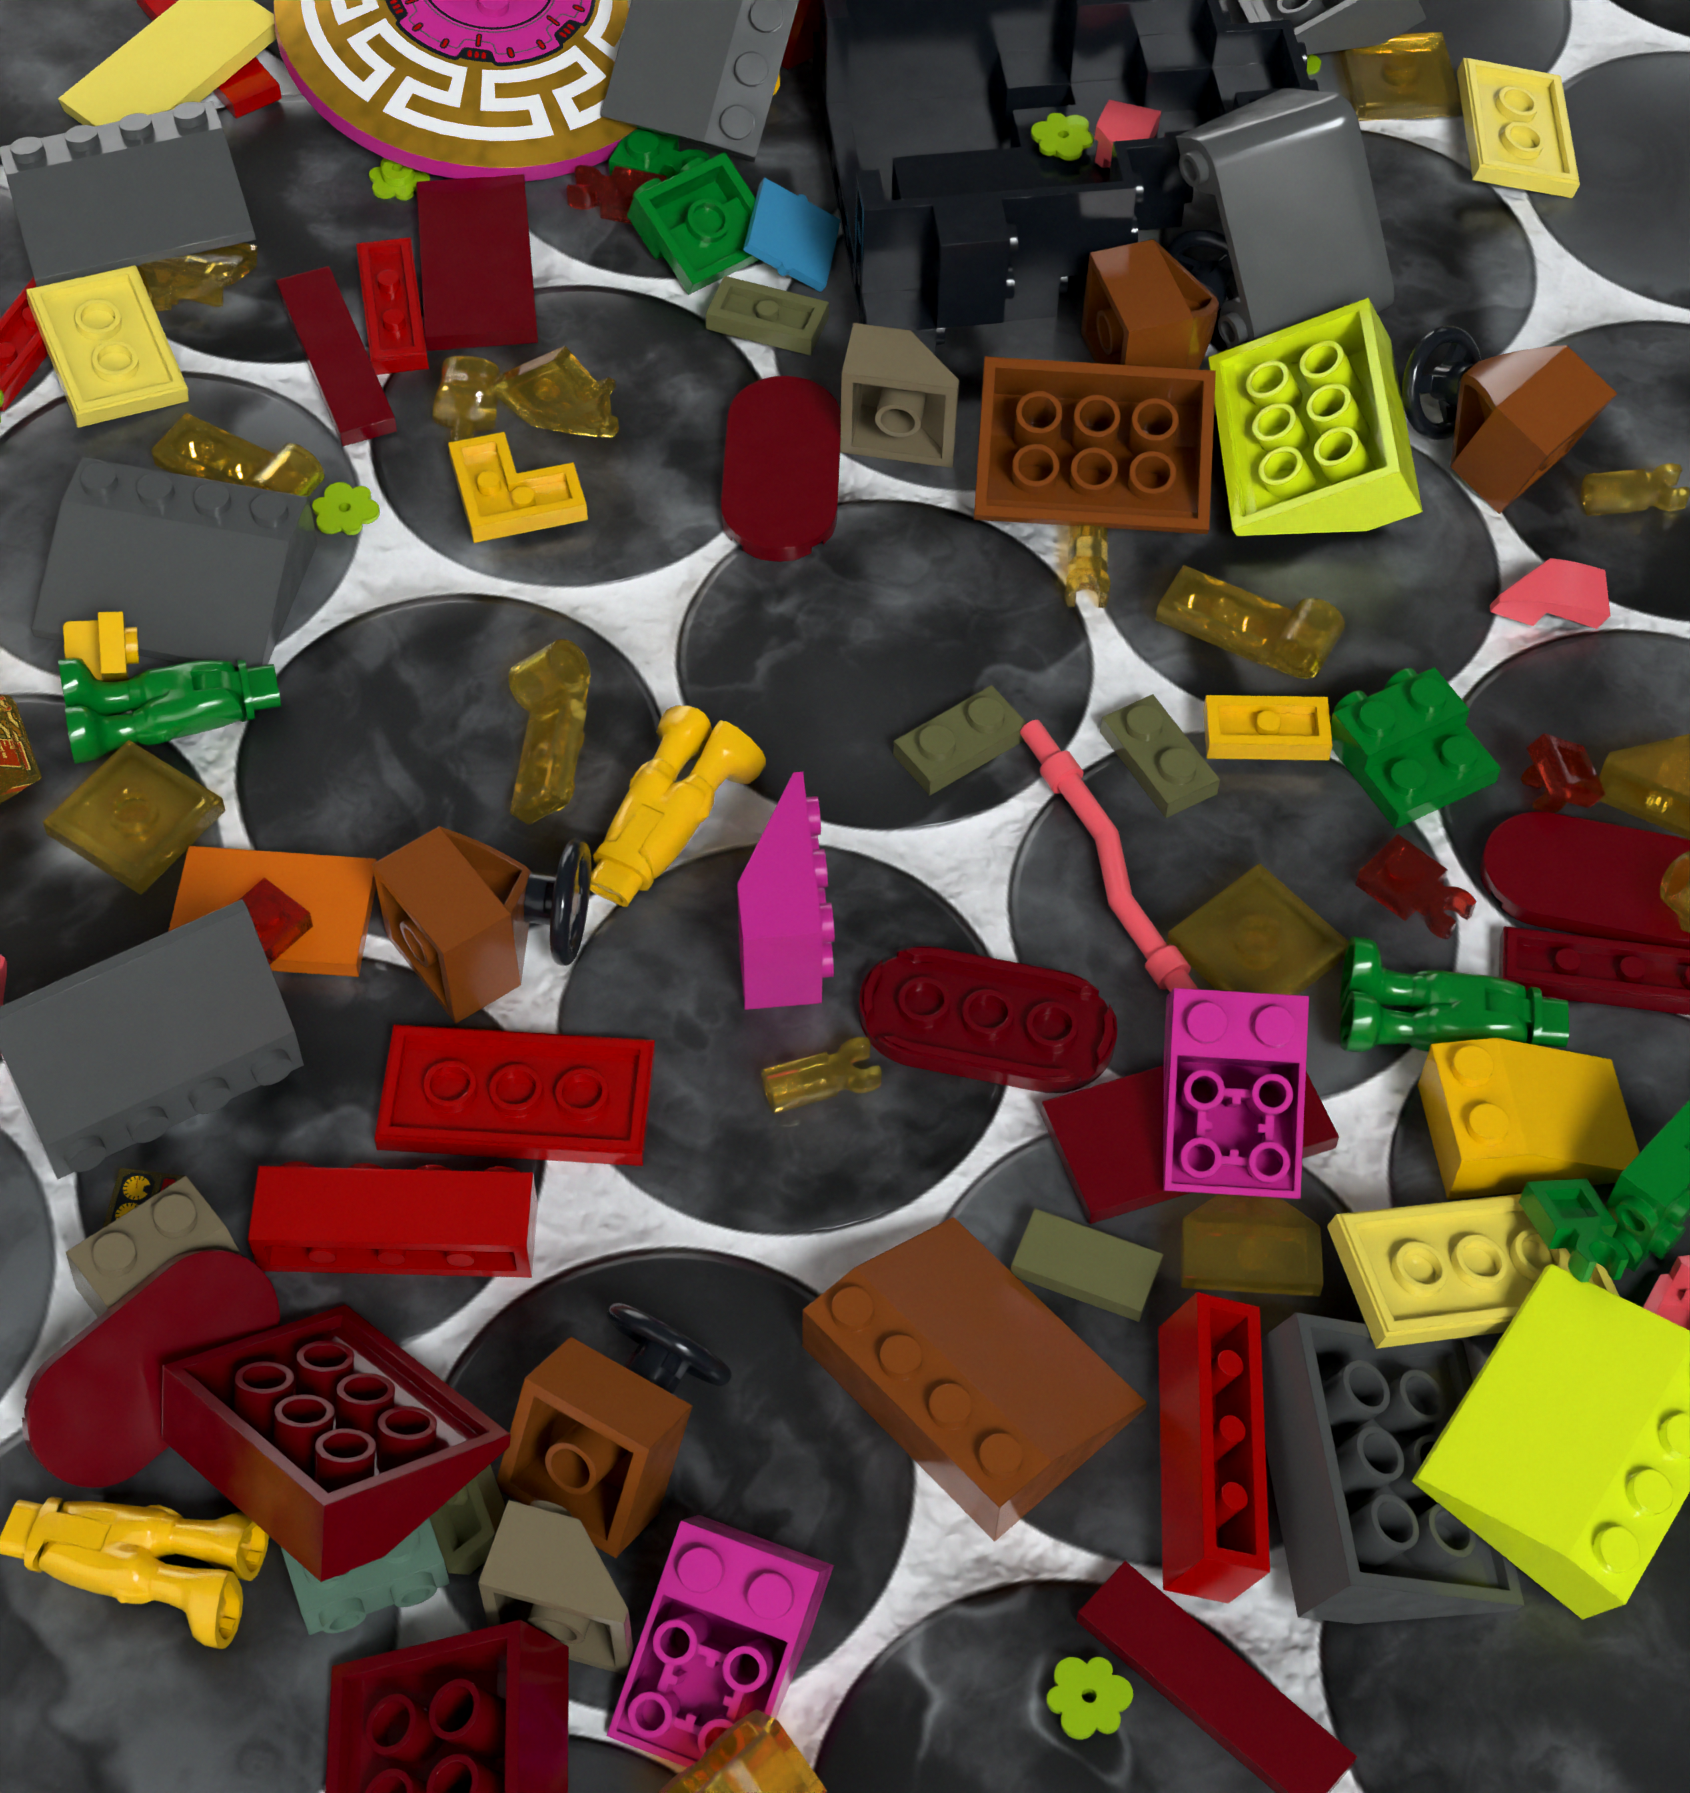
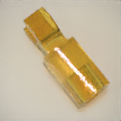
M1667 463L1656 467L1653 472L1646 473L1645 469L1585 475L1581 487V500L1587 516L1638 512L1647 510L1648 506H1656L1666 511H1678L1686 507L1690 496V488L1669 487L1677 485L1682 468L1679 464Z
M1093 525L1068 526L1069 574L1066 578L1065 601L1068 607H1075L1078 591L1089 589L1098 595V608H1106L1110 595V578L1106 573L1108 570V528Z
M856 1037L849 1039L841 1045L837 1053L831 1055L824 1051L762 1069L763 1088L772 1113L777 1114L838 1096V1091L848 1089L855 1093H866L878 1088L881 1085L882 1071L879 1065L867 1069H858L852 1065L856 1061L870 1057L871 1043L869 1038Z

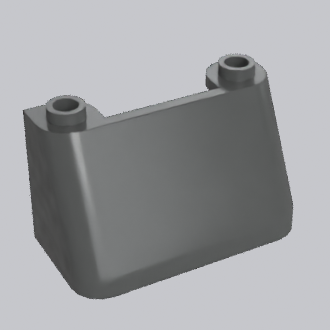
M1283 88L1176 136L1180 152L1179 168L1184 180L1198 191L1215 195L1239 294V297H1234L1224 302L1221 306L1220 318L1218 319V330L1226 343L1227 350L1366 298L1370 299L1376 313L1388 309L1393 304L1395 296L1394 285L1361 129L1354 108L1343 95L1335 92Z

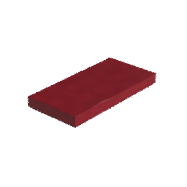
M524 174L417 182L424 328L427 351L538 343Z
M1164 1065L1041 1102V1117L1089 1224L1190 1194V1192L1163 1191ZM1307 1071L1302 1159L1335 1149L1339 1139V1135Z

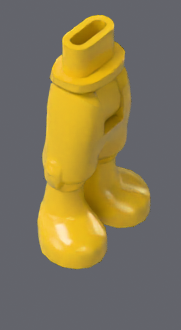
M675 705L665 711L657 728V734L661 741L653 759L644 763L631 778L629 791L608 829L605 840L593 855L596 867L591 873L590 891L613 903L627 907L638 890H649L654 879L659 877L679 856L699 825L709 817L714 804L715 792L725 779L735 783L749 784L760 775L766 766V758L763 751L738 727L727 721L720 720L712 730L710 720L706 714L698 708L691 706ZM699 758L689 776L676 782L680 771L689 760Z
M51 1496L44 1504L22 1499L15 1503L0 1536V1554L23 1559L27 1570L39 1573L44 1571L53 1578L68 1585L116 1598L120 1603L145 1604L155 1600L168 1603L186 1613L192 1635L198 1642L208 1647L224 1649L232 1642L242 1616L243 1592L238 1579L252 1581L258 1575L267 1552L269 1535L241 1511L216 1520L184 1519L182 1515L173 1509L159 1504L141 1507L98 1501L64 1502L60 1497ZM178 1554L207 1562L216 1569L190 1568L165 1564L159 1559L167 1555Z

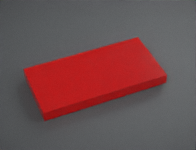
M394 1024L374 1138L376 1148L383 1151L643 1166L656 1053L655 1040Z

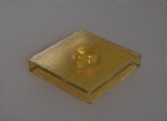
M1442 32L1407 33L1395 36L1381 45L1338 51L1350 99L1358 121L1459 116L1461 109L1460 93Z
M128 740L43 821V825L48 836L142 895L226 810L222 797Z
M1259 863L1171 929L1168 933L1167 945H1175L1188 964L1218 991L1298 995L1344 959L1348 941Z

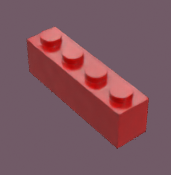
M299 1161L286 1162L281 1166H258L248 1241L256 1265L262 1271L532 1278L538 1210L533 1172H519L514 1168L505 1166L490 1167L484 1171H452L441 1165H424L416 1170L384 1169L370 1163H357L348 1168H324Z
M1196 1292L1158 1327L1163 1590L1229 1604L1270 1573L1260 1307Z

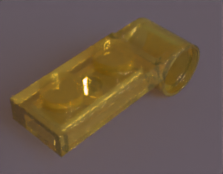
M185 413L151 449L155 465L171 473L309 497L325 478L320 462L312 453L300 445L286 443L274 454L188 413Z
M1183 565L1158 604L1156 615L1157 621L1258 664L1268 665L1302 679L1313 678L1319 674L1345 629V621L1341 613L1324 600L1305 598L1300 600L1293 610H1290Z
M567 639L555 640L513 665L509 672V685L513 696L523 708L530 712L510 814L528 825L554 811L564 808L569 804L575 791L574 775L579 750L583 745L585 737L583 727L588 706L586 698L591 672L583 651L575 643Z

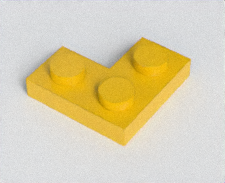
M505 432L448 443L450 460L474 543L588 520L587 504L574 462L517 473Z

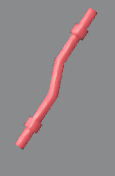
M1040 720L1028 722L1020 730V735L1041 763L1040 774L1051 790L1056 794L1062 793L1094 838L1108 905L1147 959L1145 969L1159 989H1168L1169 992L1173 988L1198 989L1188 975L1191 966L1175 945H1167L1133 897L1119 831L1083 782V770L1069 751L1060 750Z

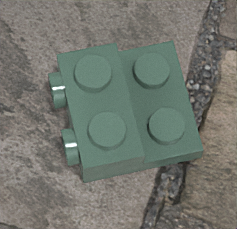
M429 1518L385 1557L323 1582H320L281 1547L309 1635L320 1631L326 1633L347 1631L363 1622L366 1614L394 1604L397 1607H410L430 1599L436 1593L437 1588L450 1584L445 1562Z

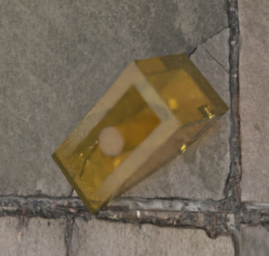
M1690 734L1609 752L1591 798L1690 839Z

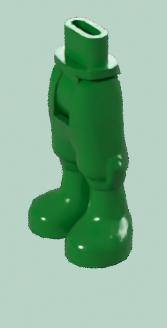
M75 657L58 659L66 705L67 728L75 764L95 761L110 751L138 742L144 745L161 744L173 739L222 728L238 721H249L255 719V710L281 707L274 664L247 668L245 659L237 660L239 671H236L230 661L199 660L147 669L124 681L103 682L94 677L83 659ZM132 710H133V713H130V714L116 715V714H120V713H124V712H128V711H132Z
M1352 936L1348 942L1342 968L1339 996L1340 1007H1344L1339 1025V1040L1344 1051L1366 1052L1376 1045L1410 1044L1420 1051L1429 1052L1431 1044L1488 1038H1501L1538 1046L1545 1045L1562 1048L1567 1046L1569 1039V1006L1567 1000L1544 998L1540 988L1530 987L1526 993L1525 986L1519 983L1488 975L1442 970H1424L1415 974L1392 971L1382 965L1381 953L1377 942L1374 940ZM1381 1005L1408 1006L1416 1011L1402 1012L1390 1010Z

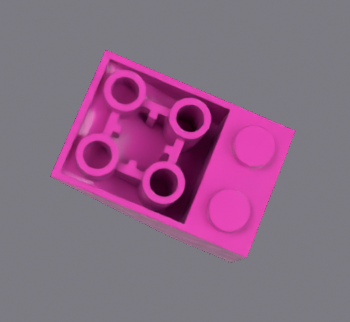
M793 772L737 883L739 958L745 1010L822 1003V978L834 977L831 944L835 940L832 904L826 903L825 888L828 887L825 849H819L818 835H821L818 796L806 797L803 772Z
M1173 988L1167 995L1164 1042L1163 1191L1301 1199L1309 996Z
M701 1515L681 1520L607 1736L740 1789H748L810 1637L834 1565Z

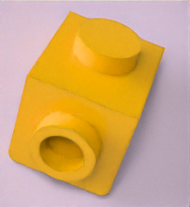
M123 611L98 612V620L68 621L64 623L65 658L75 657L83 659L94 677L103 682L129 679L128 664H139L137 627H126Z

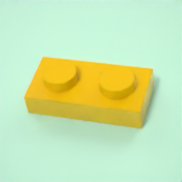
M1206 695L1203 715L1207 759H1330L1333 745L1328 697Z

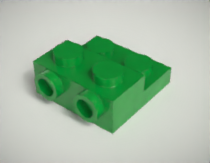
M725 152L709 160H706L705 157H698L682 167L678 175L663 182L659 178L649 180L634 192L627 217L654 259L657 260L664 256L688 295L760 260L743 251L756 198Z
M1435 667L1420 674H1417L1413 668L1403 669L1389 679L1384 690L1369 697L1363 691H1354L1340 700L1334 709L1330 724L1332 750L1394 829L1496 783L1501 767L1465 725L1470 709Z
M1690 1100L1622 1171L1606 1204V1208L1618 1224L1613 1238L1622 1243L1629 1254V1260L1625 1269H1630L1633 1272L1652 1253L1662 1260L1673 1249L1686 1230V1227L1682 1224L1690 1216Z

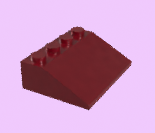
M346 1304L163 1365L162 1440L320 1582L346 1574L350 1570L385 1557L510 1447L511 1434Z
M517 1620L333 1665L331 1671L325 1793H568L569 1646L526 1622Z

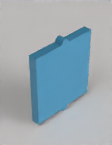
M764 177L758 187L743 251L773 266L781 276L789 275L822 292L827 285L841 219L808 202L805 195L799 194L797 196Z

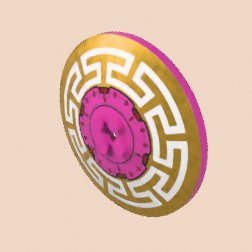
M274 0L275 35L279 51L290 77L301 94L338 131L366 149L403 166L453 179L524 174L525 181L543 180L571 174L611 158L621 139L634 130L640 129L601 117L632 0Z

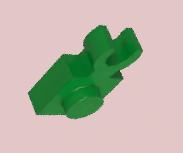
M636 129L619 142L609 159L610 177L638 185H643L655 178H659L663 182L678 175L682 167L698 157H705L706 160H709V154L697 149H688L680 152L678 139Z
M1588 1179L1527 1182L1519 1204L1548 1249L1566 1248L1571 1255L1568 1267L1572 1275L1580 1282H1589L1596 1263H1598L1607 1270L1612 1280H1620L1628 1263L1629 1254L1623 1244L1613 1238L1618 1224Z

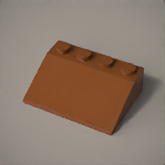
M985 356L974 520L1208 534L1216 370Z
M954 1217L856 1266L803 1309L802 1347L994 1542L1144 1411L1147 1406V1402Z

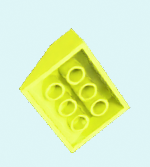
M1369 298L1208 357L1210 370H1216L1214 402L1231 524L1236 536L1369 531L1423 512L1391 339Z
M1548 1265L1537 1279L1413 1477L1412 1482L1582 1620L1625 1605L1690 1492V1330L1591 1282H1580L1572 1273L1556 1265Z

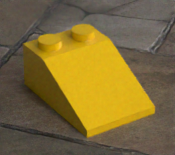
M1501 1038L1431 1044L1418 1082V1088L1447 1200L1523 1192L1526 1183L1532 1181L1587 1178L1591 1185L1616 1183L1622 1171L1640 1153L1612 1059Z

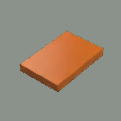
M189 846L169 931L243 899L272 971L359 977L376 891L372 864L377 862V859Z

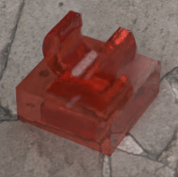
M1543 733L1527 747L1534 765L1528 767L1520 779L1524 785L1537 789L1543 786L1545 788L1543 795L1532 803L1535 810L1557 813L1567 802L1589 809L1606 795L1583 745Z

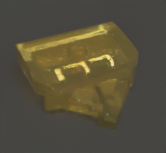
M239 243L191 255L141 263V266H138L137 269L146 290L149 292V297L155 311L172 310V304L178 305L179 299H189L213 307L223 306L224 286L234 284L256 268L258 246Z
M566 346L502 373L490 387L505 405L531 426L564 433L612 438L619 431L618 418L611 415L610 394L616 388V381L607 377L596 382Z
M1218 1194L1183 1218L1181 1225V1288L1320 1296L1323 1287L1320 1226L1283 1199Z

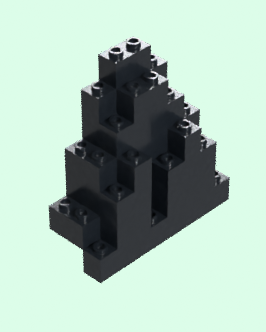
M820 0V32H813V77L839 218L841 219L840 223L859 324L911 330L935 355L936 345L945 344V328L1057 317L1059 294L1067 293L1068 276L1087 275L1090 252L1137 243L1138 230L1182 226L1184 205L1192 203L1193 187L1184 180L1179 168L1180 152L1176 136L1283 88L1319 91L1316 79H1309L1306 46L1304 42H1297L1291 20L1232 24L1229 11L1221 10L1219 0ZM1109 100L1161 111L1158 132L1154 138L1113 142L1110 168H1102L1095 163L1098 141L1095 139L1091 147L1083 149L1082 155L1078 159L1067 161L1053 155L1047 156L1042 154L1039 150L1040 143L1035 142L1031 137L1032 126L1037 122L1047 121V116L1051 113H1061L1065 117L1070 115L1085 117L1089 122L1088 132L1095 136L1097 122Z

